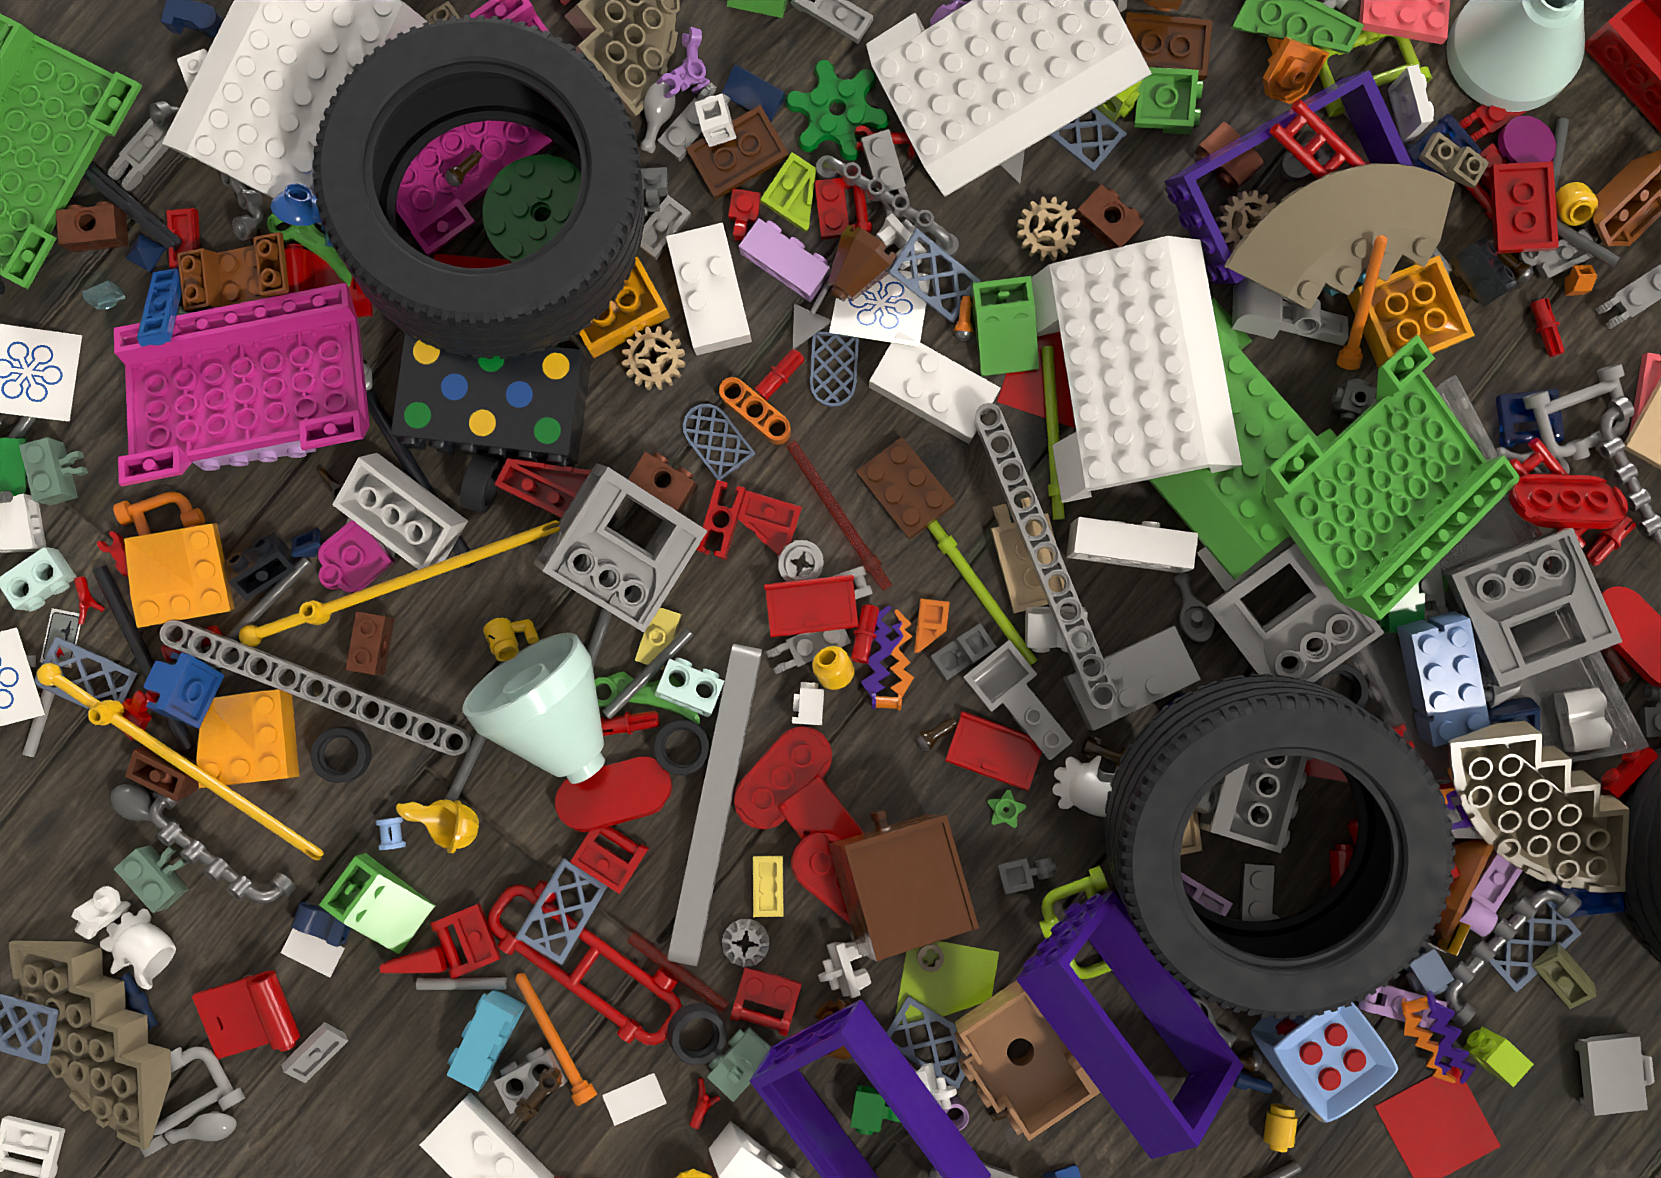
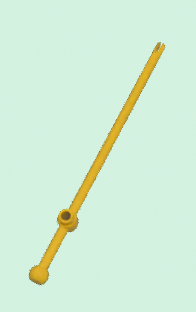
M552 521L327 603L314 600L305 602L301 605L299 613L260 627L255 625L244 626L239 632V640L245 645L256 647L260 644L262 638L306 622L314 625L324 624L330 619L331 613L557 533L561 530V527L554 526L559 525L560 522Z
M45 663L38 669L37 679L41 684L45 686L55 685L90 709L88 718L91 723L95 725L113 724L312 859H322L324 853L320 848L122 716L124 708L119 701H99L63 677L62 670L56 664Z

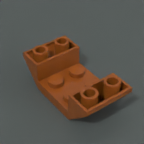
M277 232L253 237L254 245L219 253L204 248L177 253L184 311L198 312L287 294L289 292L283 233Z

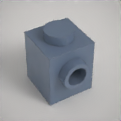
M1426 945L1425 948L1421 947L1418 951L1420 955L1416 959L1412 958L1409 962L1410 966L1406 969L1408 974L1405 975V978L1415 991L1419 990L1427 994L1428 991L1432 990L1433 994L1437 995L1448 988L1447 984L1452 982L1454 978L1435 948Z

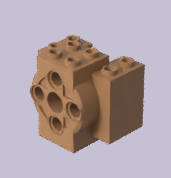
M1017 980L954 1022L957 1028V1032L954 1035L960 1046L959 1051L962 1056L958 1061L964 1074L970 1082L973 1080L977 1081L975 1084L977 1093L987 1108L993 1106L997 1113L1008 1108L1004 1112L1017 1135L1024 1133L1028 1141L1101 1093ZM1018 1038L1028 1040L1030 1048L1024 1057L1015 1059L1007 1055V1048L1013 1040Z

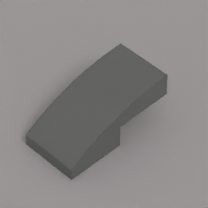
M979 623L928 657V659L945 682L996 648V645L981 623Z

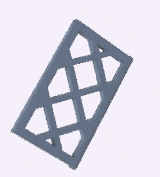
M1096 107L1090 110L1095 116V121L1079 122V118L1074 120V123H1069L1048 135L1092 172L1098 168L1121 139L1127 135L1123 129ZM1101 126H1108L1117 133V136L1113 140L1103 141ZM1096 127L1097 142L1081 143L1080 128ZM1075 128L1076 143L1070 144L1059 135V130ZM1098 147L1099 157L1093 163L1082 154V149Z
M918 228L913 230L910 238L887 271L950 323H954L959 315L960 302L962 301L960 295L970 296L972 283L981 282ZM918 238L928 246V253L915 255L914 244ZM940 255L950 263V271L937 273L935 256ZM929 257L931 274L918 277L916 259ZM910 261L912 278L909 279L897 271L902 262ZM960 273L971 281L967 289L959 291L957 276ZM951 275L953 292L940 295L938 278ZM932 279L934 296L929 297L919 287V281ZM954 297L955 307L951 313L942 307L941 299Z
M55 637L42 663L44 665L45 663L53 662L62 670L61 667L76 662L82 678L71 681L72 683L77 685L84 682L87 693L99 700L112 695L113 699L121 704L127 699L139 674L60 637ZM60 645L72 650L74 658L59 663L56 653ZM90 658L99 662L103 670L88 675L82 660ZM119 671L129 676L125 686L116 688L111 672ZM36 675L34 679L36 686L89 709L58 687L41 684ZM105 675L110 691L95 696L90 680Z
M563 858L515 938L562 965L608 886ZM564 868L573 873L575 883L559 887L558 878ZM590 883L598 888L591 902L585 903L581 885ZM576 887L580 904L564 908L560 891ZM555 892L559 910L543 914L541 906L547 896ZM581 909L582 917L575 929L569 930L565 913ZM560 914L564 932L548 936L544 918ZM538 920L542 938L532 940L525 933L532 921ZM565 936L566 944L558 956L551 951L549 940Z
M1552 901L1545 902L1550 908L1549 919L1534 918L1533 916L1526 921L1527 939L1512 938L1504 944V960H1495L1493 958L1488 962L1516 993L1538 974L1532 966L1533 945H1543L1549 948L1556 943V924L1565 925L1571 931L1559 942L1564 949L1582 934L1569 918L1564 919L1554 910L1557 905ZM1534 923L1549 924V941L1533 940ZM1511 943L1526 944V962L1510 961ZM1510 966L1526 967L1525 974L1516 982L1510 977Z
M0 994V1001L4 1007L0 1011V1019L7 1014L13 1026L4 1033L0 1025V1051L42 1064L49 1063L59 1013L58 1009ZM15 1006L23 1007L27 1012V1015L20 1021L13 1009ZM40 1012L49 1014L47 1025L44 1028L37 1016ZM31 1020L36 1034L28 1040L22 1027ZM14 1033H16L22 1045L20 1048L10 1046L7 1040ZM39 1039L43 1046L41 1054L34 1053L31 1047Z
M908 995L886 1033L891 1037L894 1031L905 1029L908 1046L900 1047L897 1044L895 1045L904 1057L920 1067L928 1063L916 1057L914 1049L931 1045L935 1060L933 1062L935 1075L937 1077L944 1076L946 1083L956 1086V1089H958L965 1074L958 1061L962 1056H960L957 1039L954 1035L957 1032L955 1024ZM910 1004L923 1012L924 1019L907 1023L905 1012ZM930 1022H940L950 1029L951 1035L934 1039ZM926 1024L930 1040L912 1044L909 1028ZM952 1040L956 1057L939 1061L935 1044ZM958 1062L960 1072L956 1079L953 1080L942 1073L940 1066Z

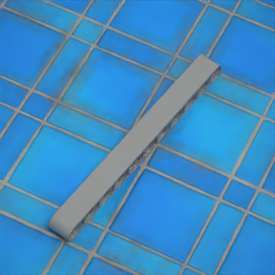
M983 404L976 411L975 427L1087 700L1094 708L1109 709L1117 701V690L1002 411L995 404ZM991 412L995 415L997 421L993 425H984L980 420L981 414ZM997 439L1004 440L1008 449L1004 453H996L992 449L991 443ZM1009 466L1014 467L1018 470L1019 477L1013 481L1007 480L1003 476V469ZM1017 494H1025L1029 497L1030 505L1027 508L1022 509L1015 505L1014 497ZM1029 521L1039 523L1041 534L1030 536L1025 529L1026 523ZM1043 548L1050 550L1053 555L1052 562L1049 564L1039 562L1037 559L1038 550ZM1058 576L1062 578L1064 588L1061 592H1054L1049 588L1048 581L1050 577ZM1063 604H1071L1075 608L1076 613L1072 620H1065L1061 617L1060 607ZM1076 631L1084 633L1087 638V643L1083 648H1076L1072 644L1071 637ZM1088 659H1092L1098 664V672L1094 676H1088L1083 671V664ZM1100 687L1106 688L1110 694L1108 702L1102 705L1097 703L1094 697L1095 691Z
M172 620L163 624L160 629L161 641L171 648L453 756L463 754L468 751L472 743L470 734L460 727L189 622ZM177 627H181L183 637L177 642L174 639L173 633ZM208 637L212 645L210 650L205 653L201 648V643L203 639ZM233 648H236L240 656L239 660L233 664L229 660V653ZM264 659L268 667L266 672L261 675L257 671L256 666L259 660ZM289 669L293 670L296 676L294 683L290 686L284 680V675ZM316 680L321 681L324 687L322 694L319 696L314 695L312 692V685ZM344 691L349 692L352 698L351 703L347 707L342 706L339 700L341 693ZM372 701L376 702L380 709L379 714L375 718L370 717L367 713V706ZM399 712L404 713L407 717V724L402 729L397 727L394 721L396 714ZM426 723L432 724L435 728V735L431 739L425 738L422 734V727ZM454 733L459 734L463 739V745L459 750L453 749L449 743L450 737Z
M733 644L672 933L668 961L696 967L698 965L761 662L762 649L739 644Z

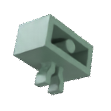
M48 437L19 445L33 502L51 506L78 498L72 474L81 476L88 474V471L85 467L81 466L75 469L70 467V465L74 464L77 459L84 458L83 452L75 451L67 454L63 442Z
M151 845L136 848L114 868L152 913L168 909L189 890L188 886L174 872V870L183 868L188 862L182 858L176 864H167L171 861V855L177 851L175 846L168 847L161 856Z
M750 1026L744 1033L738 1030L728 1042L731 1047L724 1055L720 1053L708 1064L711 1069L708 1072L707 1078L732 1102L750 1084L749 1080L771 1048Z

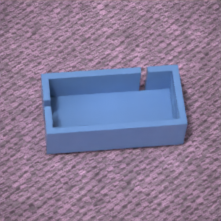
M1456 611L1428 618L1429 623L1425 620H1419L1397 626L1413 708L1418 710V712H1414L1418 736L1432 747L1448 744V741L1490 726L1471 620Z

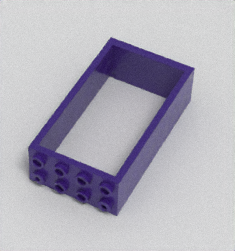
M1370 70L1343 78L1303 101L1315 112L1340 98L1370 164L1413 166ZM1292 109L1285 111L1164 181L1167 186L1165 189L1168 194L1167 197L1172 204L1176 205L1180 213L1178 215L1180 224L1185 230L1189 231L1192 239L1201 241L1206 273L1209 281L1213 282L1214 285L1236 284L1245 279V277L1224 266L1231 253L1195 180L1272 137L1269 131L1273 125L1278 123L1285 128L1297 115Z
M1113 891L1102 896L1099 893L1095 894L1081 905L1079 903L1069 906V909L1064 911L1065 917L1063 920L1051 928L1052 934L1050 937L1043 940L1037 946L1038 952L1036 955L1024 963V970L1016 980L1150 1159L1198 1147L1242 1070L1243 1064L1187 989L1173 978L1169 971H1166L1150 953V950L1139 937L1126 908ZM1088 939L1189 1073L1173 1101L1170 1100L1069 965Z
M862 999L772 1046L749 1080L821 1178H878L798 1070L818 1058L845 1046L942 1178L991 1177V1173Z

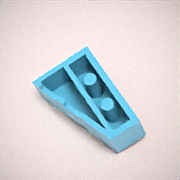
M493 990L488 995L483 994L475 1008L476 1013L472 1021L468 1022L461 1035L464 1039L460 1047L454 1049L447 1062L450 1065L447 1076L479 1092L486 1084L526 1004L499 990Z

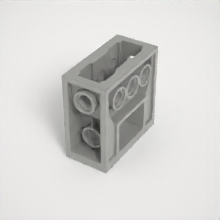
M596 463L559 521L560 524L556 526L561 527V530L551 534L533 564L559 582L642 632H645L704 538L707 530L609 467ZM625 496L663 519L645 549H642L607 527V524ZM581 554L580 562L573 565L575 557ZM606 570L605 577L599 580L602 571ZM631 586L630 591L624 595L625 589Z
M1558 528L1444 573L1461 614L1471 620L1475 647L1490 682L1499 687L1623 642L1573 528ZM1549 557L1551 568L1545 572L1543 562ZM1520 569L1522 578L1515 584L1513 573L1515 570ZM1490 580L1493 588L1488 595H1485L1482 588L1484 583ZM1561 609L1574 638L1522 657L1510 628Z
M1295 542L1213 600L1207 607L1259 675L1270 674L1273 677L1283 675L1314 683L1384 634L1374 619L1340 603ZM1290 563L1310 588L1311 592L1262 626L1241 598ZM1345 620L1347 622V628L1343 633L1336 634L1332 632V625L1335 621ZM1312 638L1322 640V646L1317 651H1310L1306 648L1307 642ZM1286 656H1294L1298 659L1295 667L1287 669L1281 665L1282 659Z

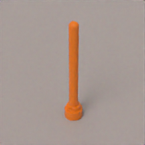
M1379 235L1375 238L1348 344L1338 354L1337 365L1347 370L1359 369L1363 358L1359 346L1387 245V238L1384 235Z
M518 973L515 981L572 1085L570 1090L573 1093L571 1098L576 1107L596 1096L597 1092L592 1083L588 1084L587 1080H583L526 974Z

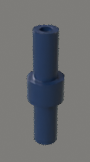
M130 972L118 978L124 981L125 992L129 997L127 1002L132 1011L136 1010L138 1013L147 1015L148 1030L158 1025L159 1023L147 1004L150 1002L144 991L141 992Z
M1241 1070L1233 1087L1245 1091L1250 1088L1270 1094L1273 1083L1252 1077L1249 1072Z

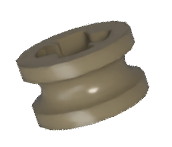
M931 943L919 948L917 960L922 969L934 972L943 965L944 954L937 944ZM933 949L934 954L936 952L939 954V957L934 959V964L928 965L927 960L925 962L922 960V957L927 955L926 950Z

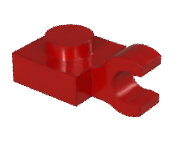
M739 189L732 190L728 218L735 221L734 241L742 242L747 235L748 224H755L758 220L760 199L762 198L761 193Z
M111 531L109 534L113 538V544L109 547L105 541L99 540L97 546L101 551L112 555L116 561L114 563L116 569L127 577L128 568L124 539L118 532Z
M141 690L137 691L133 698L123 701L124 713L122 716L145 731L152 718L147 712L149 708L146 706L149 701L156 703L160 695L149 690L146 694ZM123 732L131 741L135 740L134 738Z

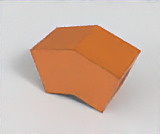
M1573 265L1570 275L1564 278L1565 296L1585 295L1592 291L1597 279V274L1592 265Z

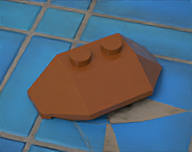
M1661 150L1632 160L1596 195L1598 209L1593 213V221L1603 245L1630 246L1661 216Z
M1455 838V841L1452 842V846L1455 848L1453 861L1460 871V876L1454 878L1453 883H1450V897L1445 899L1446 909L1442 910L1440 914L1442 919L1440 923L1435 924L1434 929L1436 931L1433 936L1450 943L1494 848V845L1488 844L1484 839Z

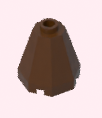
M848 225L841 235L828 284L832 288L830 293L843 302L846 298L854 301L889 274L887 271L897 258V255L893 251L887 255L884 252L887 246L881 240L862 228L857 227L854 231L853 226Z

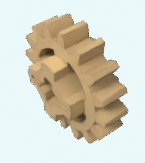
M1257 190L1249 191L1248 194L1246 191L1238 192L1237 197L1230 196L1227 198L1229 205L1220 206L1219 209L1224 215L1216 217V221L1222 223V227L1219 230L1224 234L1225 243H1230L1228 248L1230 252H1233L1241 241L1239 238L1244 237L1246 233L1249 234L1261 221L1260 218L1276 206L1275 202L1266 203L1268 199L1267 194H1262L1258 197ZM1245 203L1253 204L1258 208L1251 210L1249 205L1245 206Z
M1041 197L1039 205L1031 201L1029 204L1030 211L1023 209L1021 213L1023 219L1018 220L1017 227L1022 230L1018 231L1017 238L1025 239L1021 248L1030 247V257L1034 256L1037 252L1040 254V261H1043L1046 255H1050L1051 260L1055 261L1057 253L1065 257L1068 253L1067 247L1070 249L1074 248L1076 242L1073 239L1078 238L1080 235V231L1074 228L1079 226L1080 220L1072 219L1076 211L1075 209L1067 211L1065 209L1067 206L1066 201L1058 205L1056 197L1052 198L1051 203H1047L1045 197ZM1033 218L1036 228L1030 233L1029 225ZM1044 225L1046 228L1054 227L1053 232L1050 230L1042 232ZM1066 225L1067 235L1066 238L1063 239L1064 235L1062 234L1061 229Z
M648 326L645 328L646 334L641 335L638 331L635 332L637 337L635 341L627 339L630 350H622L623 355L628 357L627 360L622 362V365L625 368H631L626 374L629 378L636 376L634 383L637 386L645 382L647 390H650L653 384H656L657 388L662 390L663 382H667L668 385L672 386L671 377H681L677 369L678 367L683 368L686 365L684 361L679 359L685 356L684 349H677L681 345L679 338L671 341L673 333L670 330L663 335L661 327L658 326L655 333H652ZM656 341L664 342L670 349L668 347L661 348L657 345ZM645 343L642 351L637 353L638 349ZM656 353L658 356L656 358L657 363L655 364L650 362L651 354ZM667 364H671L670 368L663 374ZM637 368L647 369L652 377L642 374Z

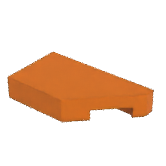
M920 598L914 653H919L946 632L950 602Z

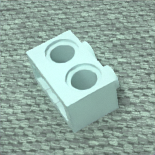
M43 547L0 577V588L14 609L34 611L45 604L44 600L51 595L67 590L70 586L69 583L77 577L58 549ZM52 567L53 576L48 579L47 572ZM26 584H28L29 591L27 595L24 596L23 588Z
M676 658L675 661L669 659L654 696L709 717L724 684L723 680L718 679L720 675L708 669H703L701 672L691 668L692 663L681 658ZM673 673L682 675L684 685L681 687L672 686L669 682V675ZM700 684L709 686L711 696L709 698H701L696 692V687Z

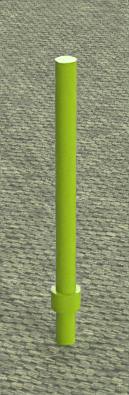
M1053 346L1042 347L1051 482L1048 485V496L1052 497L1053 520L1065 519L1064 503L1061 501L1053 445L1059 442Z
M937 520L928 526V529L939 544L937 546L941 552L949 556L1008 640L1012 642L1030 666L1034 664L1037 658L1027 647L1014 626L956 547L958 545L951 535L948 536Z

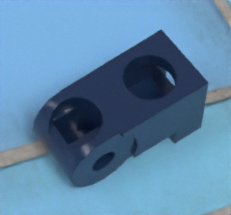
M166 0L160 22L172 33L182 35L183 28L201 31L208 37H216L224 20L208 4L192 0Z
M305 902L299 903L291 925L293 929L325 940L327 944L335 947L346 943L351 927L343 924L322 907Z

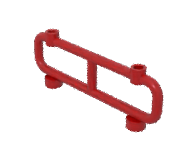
M540 880L534 889L525 885L515 884L502 892L488 914L490 930L501 940L497 945L501 951L508 955H512L514 951H517L619 1026L620 1029L617 1031V1035L625 1042L632 1043L635 1038L645 1045H657L667 1039L668 1024L672 1016L682 1007L680 999L672 992L679 982L675 975L660 967L653 977L585 927L578 938L589 945L590 948L571 975H569L538 951L515 938L517 933L506 929L500 922L502 912L514 897L521 896L535 905L548 882ZM555 892L547 896L541 906L542 912L549 913L559 910L558 907L552 904L556 899ZM565 913L569 930L575 929L578 922ZM560 914L551 916L553 920L562 925ZM600 954L670 1005L671 1013L656 1033L646 1032L634 1019L627 1018L580 983Z

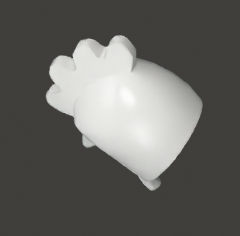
M1097 756L1090 763H1081L1074 757H1068L1065 761L1066 768L1059 767L1055 770L1054 776L1060 782L1055 783L1052 790L1055 795L1061 796L1058 802V806L1061 809H1069L1075 805L1089 814L1106 817L1105 804L1108 791L1112 790L1110 783L1114 774L1105 773L1099 769L1101 756Z
M141 909L137 916H134L131 912L124 913L119 925L114 922L110 923L107 926V932L110 936L100 942V946L104 950L112 952L114 961L110 971L111 974L116 973L127 965H133L136 983L141 988L149 990L153 986L152 979L172 960L176 947L164 931L150 923L151 915L149 911Z

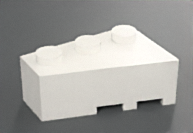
M732 1121L727 1124L709 1147V1152L719 1178H805L798 1170L788 1168L776 1155L766 1150Z

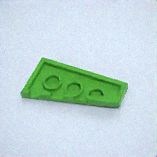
M1245 0L1231 29L1281 40L1288 37L1317 48L1348 54L1364 24L1317 0Z

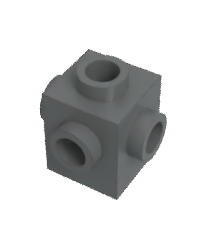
M1361 379L1346 381L1339 387H1336L1331 398L1333 406L1330 414L1340 417L1342 421L1353 423L1376 402L1374 397L1377 388L1368 386L1369 383Z

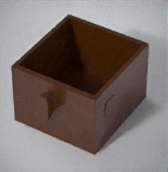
M875 811L870 813L871 820L875 824V830L828 844L859 955L874 961H880L955 935L979 929L947 815L925 814L888 826L886 811Z

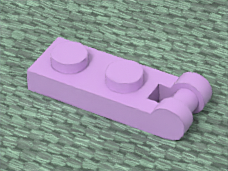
M1387 985L1385 988L1381 986L1376 989L1377 993L1374 995L1369 993L1364 996L1365 1000L1359 1002L1358 1008L1405 1022L1401 1006L1402 999L1406 998L1407 1001L1425 997V995ZM1378 993L1383 994L1381 1004L1375 1003ZM1436 999L1437 1003L1447 1007V1002ZM1430 1008L1412 1013L1422 1016V1020L1417 1026L1429 1029V1026L1435 1020L1427 1017V1014L1431 1011Z

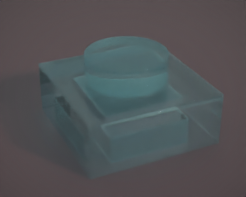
M110 281L82 291L85 302L97 309L112 308L117 304L116 302L125 299L122 289Z

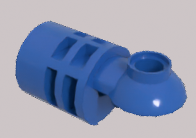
M297 183L287 185L285 191L279 193L271 202L273 214L281 221L296 226H309L314 223H321V230L325 231L324 246L333 247L319 214L316 203L318 199L313 195L311 189Z

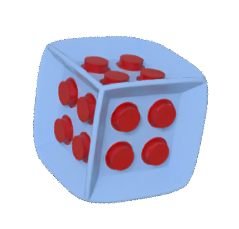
M1351 1002L1352 1006L1347 1008L1342 1006L1338 1008V1011L1331 1012L1328 1010L1324 1011V1015L1311 1014L1308 1018H1303L1300 1015L1296 1016V1019H1289L1288 1017L1275 1019L1273 1016L1268 1015V1018H1262L1251 1030V1034L1260 1050L1293 1094L1301 1100L1305 1109L1323 1123L1338 1119L1357 1107L1390 1081L1398 1071V1066L1391 1052L1353 1002Z

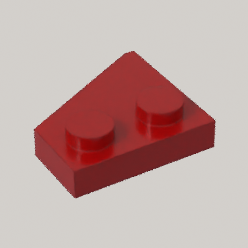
M746 490L737 519L753 531L764 544L768 545L779 556L784 546L789 545L793 541L802 506Z

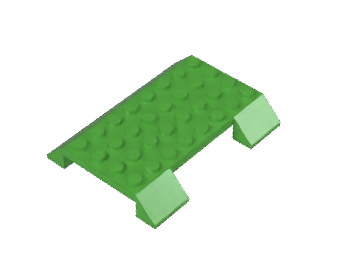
M0 14V275L29 289L57 239L50 235L57 223L56 210L65 209L105 136H115L140 92L142 85L118 72L112 74L34 35L22 24Z
M1212 298L1242 467L1211 473L1208 467L1148 480L1191 531L1198 533V539L1235 581L1290 536L1266 503V470L1308 433L1321 451L1337 436L1330 428L1318 436L1313 433L1241 351L1252 340L1245 332L1232 329V317L1215 298Z
M1419 335L1412 337L1378 368L1376 402L1325 449L1321 451L1308 433L1266 470L1267 505L1340 603L1375 621L1381 620L1502 499L1520 478L1504 455L1488 461L1484 458L1422 370L1435 358Z

